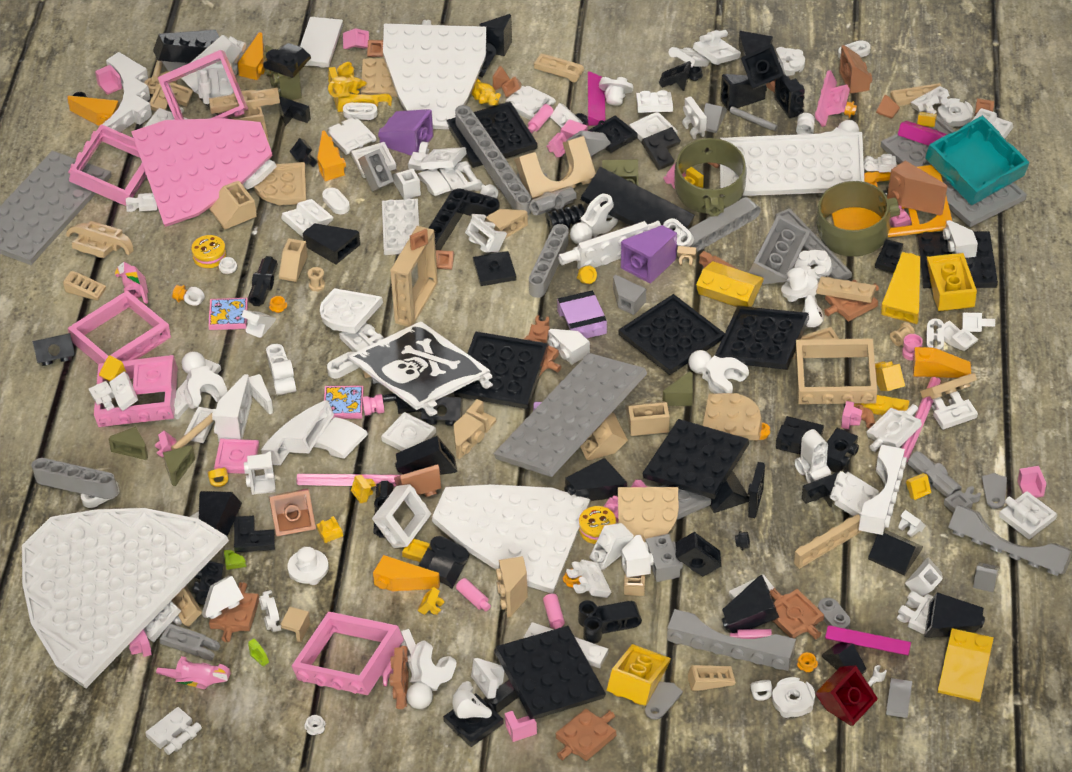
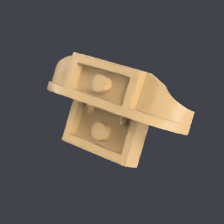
M94 221L72 226L66 233L67 237H70L73 233H78V238L72 242V249L79 250L82 253H89L99 258H104L113 250L117 251L121 247L124 248L128 255L134 251L131 240L122 233L121 229Z

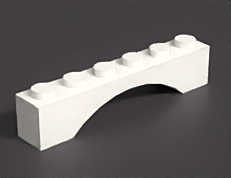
M881 445L876 472L881 477L885 488L873 499L864 502L859 524L860 531L883 535L885 527L889 528L897 493L899 492L907 463V457H904L905 449Z

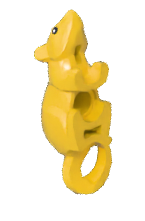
M350 74V78L343 76L335 77L328 85V92L335 98L349 96V92L359 94L360 91L357 89L366 86L367 82L354 77L352 74Z
M477 78L471 92L474 99L479 100V104L499 105L498 102L501 94L496 93L490 84L483 83Z

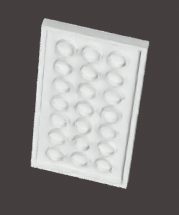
M862 132L720 138L735 145L744 156L747 177L746 187L742 196L824 193L830 187L842 182H864ZM720 164V188L734 183L739 177L733 170Z

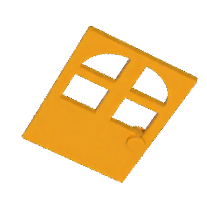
M932 165L917 167L943 182L941 174ZM891 172L864 173V182L878 187L877 182L890 180ZM947 197L945 198L943 214L936 215L935 218L924 224L919 223L917 211L908 208L911 225L890 228L888 237L943 231L946 228V222L952 221ZM860 207L844 208L832 213L834 226L845 230L866 229L882 219L875 212Z

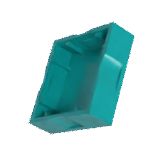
M983 115L967 123L958 131L947 134L929 144L925 159L971 206L1025 176L1030 163L1013 145L1002 137L1000 132Z

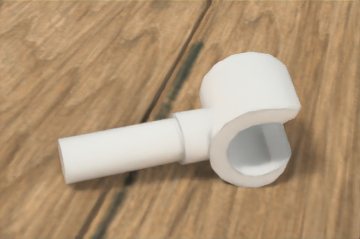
M880 665L874 667L873 675L867 682L870 687L875 682H882L885 679L887 670L880 673Z

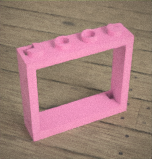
M219 50L158 77L175 120H184V117L170 83L219 61H222L240 106L211 119L239 117L245 114V110H248L225 51Z
M101 124L97 131H93L91 140L85 143L83 152H79L75 164H71V168L68 171L70 174L69 182L126 206V198H133L147 177L142 163L125 190L82 172L101 142L140 158L134 138Z
M129 291L122 293L68 327L72 343L98 365L105 363L108 355L84 335L127 308H131L153 328L111 354L112 357L120 361L138 359L171 338L169 324Z
M174 355L122 361L126 370L125 373L128 374L130 379H133L134 363L173 359L172 391H165V402L129 406L124 411L119 407L107 411L104 409L103 403L99 405L95 403L94 417L98 427L174 419L178 371ZM104 363L98 365L97 384L104 381L108 382L99 376Z
M328 612L292 664V668L297 679L300 681L332 687L337 690L350 691L355 694L368 695L389 664L391 656H394V649L399 648L404 639L397 625ZM334 632L381 642L360 675L312 665Z

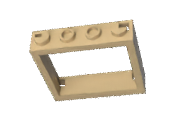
M416 226L412 234L427 229L428 244L412 251L409 238L390 270L395 323L408 327L414 325L438 283L434 230L421 226ZM417 263L418 280L412 288L411 272Z
M873 339L796 340L798 404H846V401L865 404L876 403L877 382ZM868 357L870 386L804 387L803 358Z

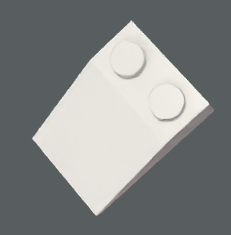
M244 374L218 401L216 409H213L212 420L215 421L214 433L218 435V442L220 439H243L252 403L248 374Z

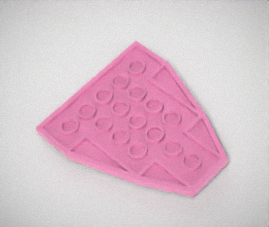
M224 118L164 120L131 131L165 227L199 216L217 201L219 191L223 186L238 180L243 184L273 156L261 122Z

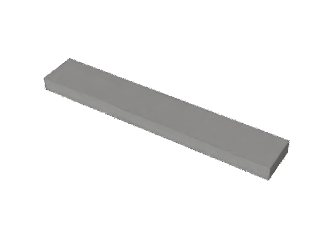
M790 208L775 214L774 219L779 215L810 231L802 249L804 251L823 250L828 253L832 262L830 278L847 280L852 277V272Z

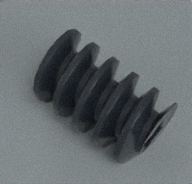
M581 203L578 206L572 205L571 209L565 207L564 210L558 209L557 212L553 210L551 213H545L546 221L551 230L557 224H564L570 230V224L575 225L577 222H581L580 218L585 214V210Z

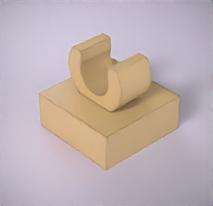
M678 246L679 264L682 265L683 260L688 259L689 266H692L693 259L697 257V249L695 247Z

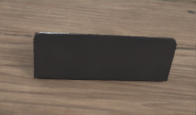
M507 680L496 689L495 698L487 699L485 697L483 700L487 704L490 702L494 710L499 713L516 700L518 695L510 680Z

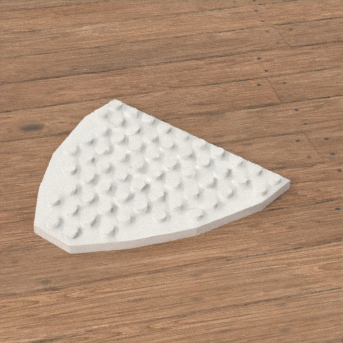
M147 508L96 509L50 517L22 545V584L30 622L57 668L78 684L87 688L229 540L226 535L200 519Z

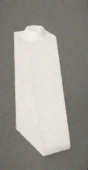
M222 35L192 62L223 50L229 63L232 64L242 51V48L234 37L230 36L228 38ZM222 61L216 62L214 64H222ZM197 71L182 77L186 84L195 93L199 94Z

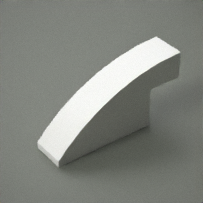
M327 400L322 401L295 416L266 442L261 451L263 454L271 451L273 465H281L289 452L310 453L334 416Z

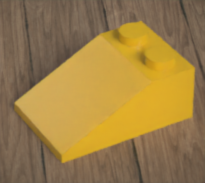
M964 254L927 257L933 297L938 311L975 307L977 290Z
M952 628L938 693L980 702L994 637Z
M632 644L612 668L606 691L613 693L617 697L632 700L635 704L646 706L658 683L661 681L671 658Z

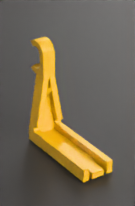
M335 67L328 68L329 83L333 78L338 77ZM350 94L349 96L333 97L337 112H343V106L351 102L372 103L378 107V102L386 101L389 106L392 105V97L388 94Z

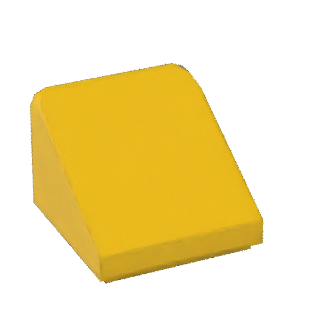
M919 112L917 124L935 127L937 114Z
M109 355L99 376L109 382L121 373L126 372L123 362Z

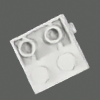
M726 30L708 32L707 35L700 36V41L695 42L693 45L695 51L716 65L739 59L741 54L740 51L720 39L728 35Z
M212 64L197 71L199 98H203L204 104H209V98L227 96L234 93L223 64Z
M1028 491L1016 500L1009 496L1005 500L1008 506L999 513L1001 519L1027 539H1031L1057 518V513Z
M170 601L144 628L146 636L155 642L172 621L177 626H180L182 621L178 614L181 610Z

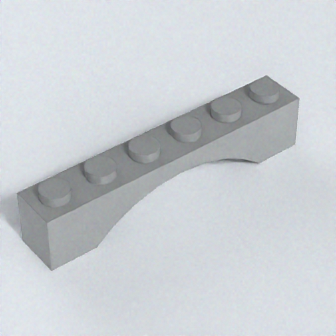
M962 505L956 506L948 528L953 530V534L964 537L967 535L972 537V542L983 545V542L991 545L990 549L1001 553L1004 550L1009 552V557L1016 560L1026 559L1029 565L1036 568L1040 566L1048 568L1047 572L1059 576V573H1066L1072 558L1071 549L1056 543L1040 547H1028L1011 543L996 534L984 521L980 512Z
M674 609L667 628V641L710 651L715 654L730 656L735 659L750 661L755 664L774 667L779 670L789 671L795 653L796 639L777 634L756 639L730 637L709 628L695 614Z

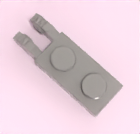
M173 624L167 626L159 639L160 644L196 656L199 655L202 659L212 661L214 658V653L211 650L218 651L221 647L217 640Z

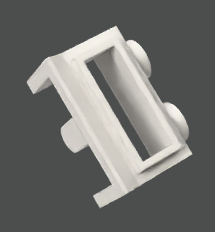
M472 214V219L465 232L469 236V240L481 245L480 249L486 253L499 252L507 233L495 231L494 223L484 222L485 215ZM481 230L489 239H485L478 231Z
M271 451L266 454L247 456V462H244L245 474H249L246 475L247 487H251L252 495L276 492ZM264 469L265 475L255 476L254 470Z

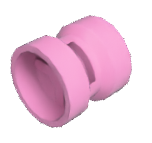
M909 334L905 336L902 355L905 359L913 361L914 348L922 347L923 340L919 335Z
M382 394L375 395L374 398L369 396L362 397L365 416L371 415L374 412L378 414L384 413Z

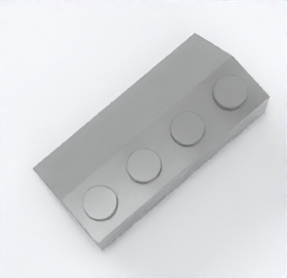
M777 215L748 273L764 278L762 284L786 282L788 278L787 273L793 268L810 231Z

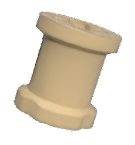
M319 267L309 269L307 275L310 279V290L322 291L325 287L323 269Z
M904 322L898 330L890 333V339L896 346H901L905 336L915 334L914 328L909 323Z

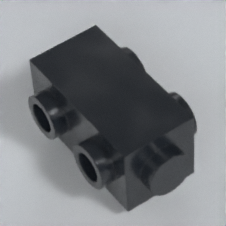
M209 561L194 576L197 582H194L192 593L195 594L194 599L198 604L205 605L210 586L222 579L223 564Z

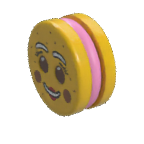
M201 236L192 244L193 261L199 267L215 268L226 257L225 243L218 236Z
M589 507L580 514L579 533L585 541L596 544L603 527L616 524V517L606 507Z

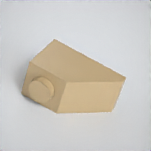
M499 209L487 216L486 222L494 223L495 231L506 232L505 238L528 225V212L526 210Z

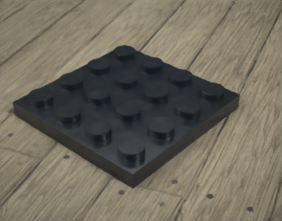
M511 101L473 112L504 158L538 149V143ZM456 117L446 120L448 128L460 148H466L467 154L465 156L472 168L483 165L457 127Z
M973 231L978 243L976 257L965 259L975 287L997 288L998 280L990 231ZM923 232L916 235L923 288H932L927 257L952 254L948 250V241L944 239L943 232Z
M672 294L618 330L619 336L669 375L688 364V359L693 352L709 350L721 342L725 335L723 331L675 294Z
M737 306L715 356L719 358H735L746 366L788 370L796 351V340H801L809 321V313Z
M475 331L467 354L490 370L492 378L489 381L493 386L485 389L480 381L476 380L454 391V396L528 409L549 348L548 343Z
M678 419L643 471V478L715 499L749 446V439Z
M569 626L498 645L494 649L530 720L604 699L606 695Z

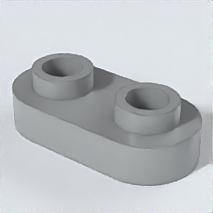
M823 598L819 601L818 609L824 614V621L827 625L845 629L850 628V617L835 599Z

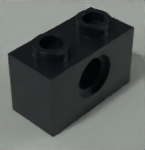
M70 333L32 341L37 363H41L42 366L53 364L55 359H60L61 362L72 360L71 356L75 355ZM53 344L60 348V352L56 356L51 355L48 351L49 347Z
M442 397L436 400L437 405L433 408L437 411L440 407H446L447 413L444 416H438L437 414L429 416L424 408H422L421 419L430 425H437V422H445V425L453 426L462 417L463 399L458 397Z
M838 427L835 429L827 441V466L830 471L840 473L843 468L846 469L852 455L855 456L859 450L857 435Z
M696 532L675 542V555L678 561L684 563L700 576L704 577L722 567L720 550Z

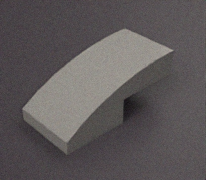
M891 678L886 715L907 718L912 681Z

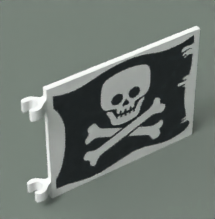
M421 321L348 356L350 361L416 410L424 408L429 416L437 414V411L433 408L437 405L436 400L476 380H479L485 389L493 386L489 381L492 375L488 368Z

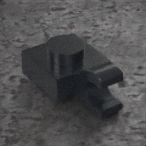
M299 138L291 148L290 153L298 162H305V164H310L312 167H315L318 163L310 155L311 147L304 139Z

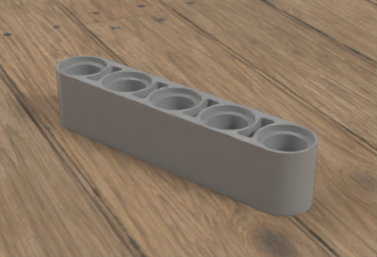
M748 197L737 201L725 208L724 212L718 216L709 217L689 228L688 230L694 237L693 244L690 247H695L697 252L756 219L761 212V208Z
M557 224L552 228L529 276V294L532 297L544 296L560 263L558 255L564 253L568 246L569 232L568 227L564 224Z
M46 458L36 459L31 464L35 480L41 485L103 499H112L119 493L115 477L109 472Z

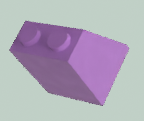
M432 110L396 111L388 119L385 126L379 130L378 137L380 138V143L385 142L387 148L411 156L413 152H419L421 142L429 143L434 137Z
M661 225L621 241V269L651 284L676 260L677 232Z

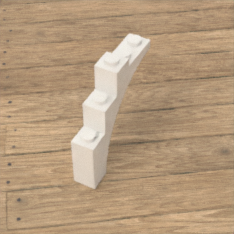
M118 52L107 59L106 62L107 66L111 65L120 75L121 84L124 89L123 100L116 112L102 125L122 132L134 122L139 125L152 117L150 103L147 102L150 100L149 87L144 84L148 79L147 69Z

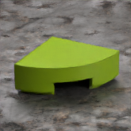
M224 550L226 570L246 567V561L243 556L234 553L232 550Z
M256 639L250 640L248 642L250 656L264 667L269 663L265 651Z

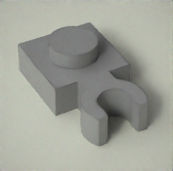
M970 486L964 494L959 490L945 498L944 505L953 513L957 505L971 509L973 503L980 500L981 493L973 495L974 487Z

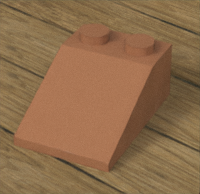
M905 160L891 169L887 198H896L898 205L902 207L942 215L948 185Z

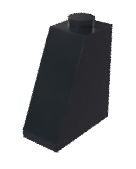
M739 31L738 46L742 57L773 42V36Z
M722 75L721 102L728 111H730L732 106L740 108L765 99L766 84L753 90L747 75Z
M314 223L302 233L303 241H306L308 249L335 265L360 246V235L357 230Z
M438 436L396 453L397 462H395V467L403 475L434 465L439 466L440 475L457 472L455 456Z
M604 457L566 477L564 490L570 495L590 499V501L604 500L610 497L613 498V496L618 497V487H627V481Z
M201 491L199 494V519L228 536L242 502L233 492Z
M763 575L758 576L722 609L725 616L722 618L723 625L726 630L730 629L731 633H737V630L753 629L780 618Z
M937 592L929 602L924 637H950L952 628L975 633L984 625V608Z

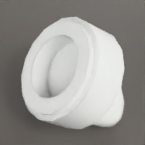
M491 184L481 185L482 190L480 194L497 198L498 189Z
M190 287L184 295V301L192 306L201 304L205 298L203 291L197 287Z
M760 680L750 684L752 695L756 700L763 701L771 697L772 684L770 680ZM767 690V693L765 695H758L757 693L760 691Z

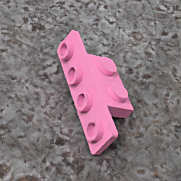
M831 70L827 71L824 78L818 107L815 111V118L822 127L826 126L829 115L840 114L845 111L850 91L848 85L836 87L837 81Z

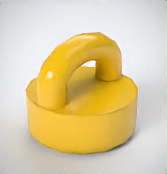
M347 61L337 68L338 77L350 78V74L354 76V67L351 62Z
M592 266L581 267L578 271L577 279L583 284L595 282L597 278L595 268Z
M225 467L207 472L212 486L221 487L228 482V473ZM223 476L224 478L221 482L214 481V478Z

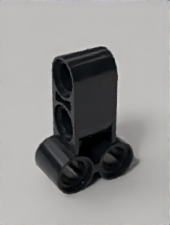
M585 600L579 604L578 622L584 627L583 638L585 641L593 644L601 640L602 634L632 629L639 626L642 622L637 604L634 601L597 606L593 601Z

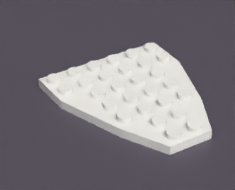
M384 24L383 57L398 99L405 111L430 109L432 110L433 129H449L446 120L455 118V109L467 103L485 61L486 27Z
M491 484L445 487L432 516V522L457 544L466 548L469 553L495 570L499 568V560L523 556L527 571V586L553 594L578 534L580 514L589 507L590 499L576 497L568 492L549 487Z

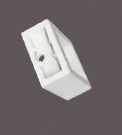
M410 484L395 487L372 520L392 547L400 548L407 547L430 517L431 512ZM403 500L415 514L404 531L392 516Z

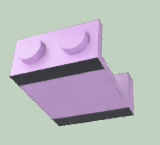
M593 290L557 298V312L559 316L565 317L570 330L579 331L585 338L607 334V320Z

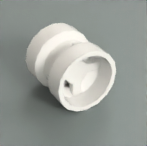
M802 113L798 116L796 128L798 135L813 134L815 118L812 114Z

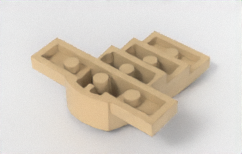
M278 88L241 91L248 110H245V114L239 117L232 116L231 119L261 122L269 144L261 106L280 103ZM235 93L209 98L211 114L223 113L240 106Z

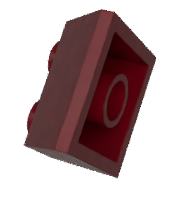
M856 665L839 667L815 693L828 712L850 726H854L878 700Z

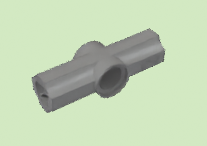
M566 187L555 192H545L541 197L535 198L529 203V210H531L533 215H540L551 210L562 209L565 205L573 203L577 199L576 192L572 187Z
M918 451L914 452L908 459V465L916 472L928 475L930 488L935 487L945 497H949L959 490L961 491L962 487L948 476L946 468L941 463L934 464L923 453Z

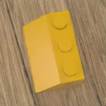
M712 261L702 270L696 287L699 295L736 307H752L764 278Z

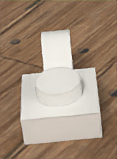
M422 141L419 152H413L408 163V169L413 168L418 171H426V169L421 168L420 162L429 153V149H427L428 142Z
M153 193L138 194V198H126L127 212H133L137 208H139V211L157 210V203Z
M962 313V329L966 328L969 332H982V326H995V319H982V313Z
M106 381L89 388V392L97 405L103 403L107 411L114 408L111 399L115 396Z

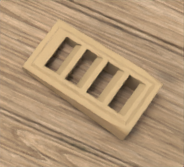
M70 271L63 282L65 292L97 301L106 290L105 285L74 271Z
M625 574L624 595L644 596L645 575L633 576L641 578H629Z
M691 665L688 672L691 691L733 686L736 683L731 666Z

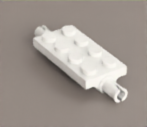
M644 221L579 243L573 250L559 254V262L563 266L564 264L577 261V268L579 270L583 266L595 268L621 259V241L661 226L659 221L647 225Z

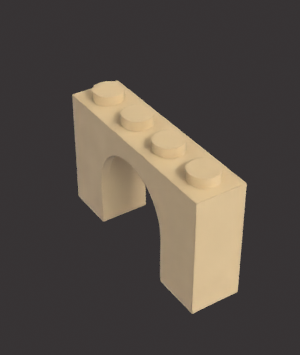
M584 136L563 142L569 167L566 176L560 181H552L543 174L536 152L514 158L521 182L530 194L531 199L541 197L545 192H555L566 187L575 188L576 183L581 182L584 185L592 181L591 178L595 176L596 172Z

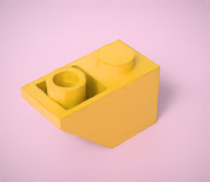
M892 361L875 363L876 382L881 391H890L905 386L900 364H893Z

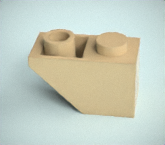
M288 238L282 253L279 279L297 282L308 257L306 241Z
M467 413L453 424L456 457L458 459L468 454L472 447L481 442L485 436L484 423Z

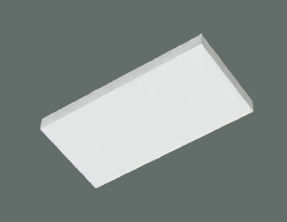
M310 17L300 45L311 55V59L305 66H319L321 68L330 66L343 27V20Z
M408 198L404 200L382 201L384 255L400 254L416 226H419L418 199Z

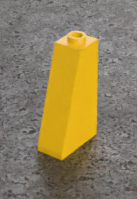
M902 252L882 302L881 315L918 324L920 256Z

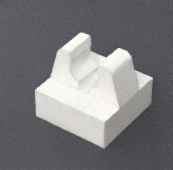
M906 510L902 513V519L898 526L902 531L907 526H910V530L907 532L910 537H913L919 531L922 532L926 527L921 520Z

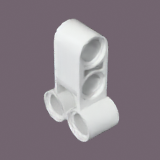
M280 344L269 345L266 348L277 396L296 392L292 364L287 359L283 346Z
M814 429L807 431L803 435L801 457L794 461L797 471L801 475L805 474L808 483L831 475V471L827 466L828 444Z

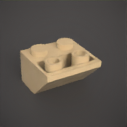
M239 180L223 186L219 191V198L209 208L224 230L257 217L255 201Z
M667 402L625 405L631 436L669 432L670 416Z
M611 413L580 447L585 458L593 460L616 453L628 440L615 414Z
M523 556L499 560V568L496 569L497 592L501 595V609H505L507 617H511L528 598L527 571Z

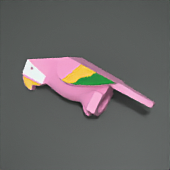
M125 262L121 263L115 271V276L117 278L119 276L122 277V283L125 287L124 292L129 291L137 299L142 296L143 301L147 304L148 289L145 276L135 266Z
M182 656L178 661L176 670L157 668L156 670L158 674L176 679L175 682L200 689H206L214 683L228 681L231 674L230 669L222 664L211 666L207 663H192Z

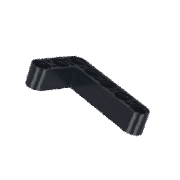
M457 188L452 190L429 226V229L434 230L435 249L441 250L463 214L469 216L481 214L487 217L500 209L499 200L465 189Z

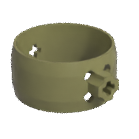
M703 138L686 145L678 155L674 170V185L681 202L688 208L700 213L710 214L711 217L723 213L725 208L739 201L744 193L747 177L744 156L735 145L717 138ZM717 163L733 170L739 178L731 185L723 188L704 189L689 183L682 174L688 168L697 164Z
M862 181L842 182L830 187L820 198L816 222L821 241L837 254L852 257L867 255L878 250L884 244L890 231L891 217L900 215V209L896 198L887 199L884 192L875 185ZM849 207L865 208L875 212L882 218L875 225L861 230L841 229L826 220L832 213Z

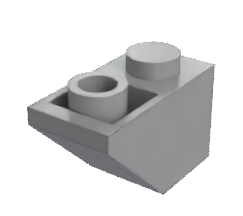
M582 130L567 139L569 141L584 136L590 157L611 144L604 133Z
M613 276V291L618 308L635 315L646 303V289L620 276Z

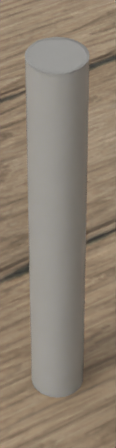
M733 106L730 108V113L767 129L776 131L778 125Z

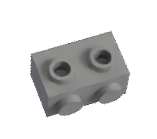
M380 149L358 159L372 192L394 182Z
M669 534L646 538L645 542L648 545V552L653 555L654 564L651 565V569L656 582L679 578L683 563L676 558L675 541H671Z

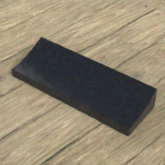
M599 167L580 199L590 204L600 194L610 195L613 200V208L608 215L630 226L644 221L647 225L656 221L663 225L665 221L673 218L689 229L695 216L687 210L602 167ZM608 201L602 202V203L600 204V206L602 207V206H603L604 204H606Z

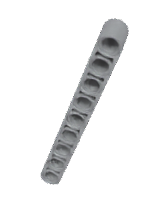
M467 105L458 106L455 109L457 127L513 210H526L529 215L531 213V210H529V203H531L530 194L471 108Z

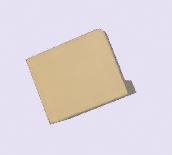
M478 399L466 411L467 414L484 423L485 433L496 423L495 417L484 413L483 402Z
M289 607L281 622V628L296 632L297 641L302 642L310 626L309 612Z

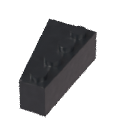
M216 30L158 34L153 52L158 61L190 63L219 38Z

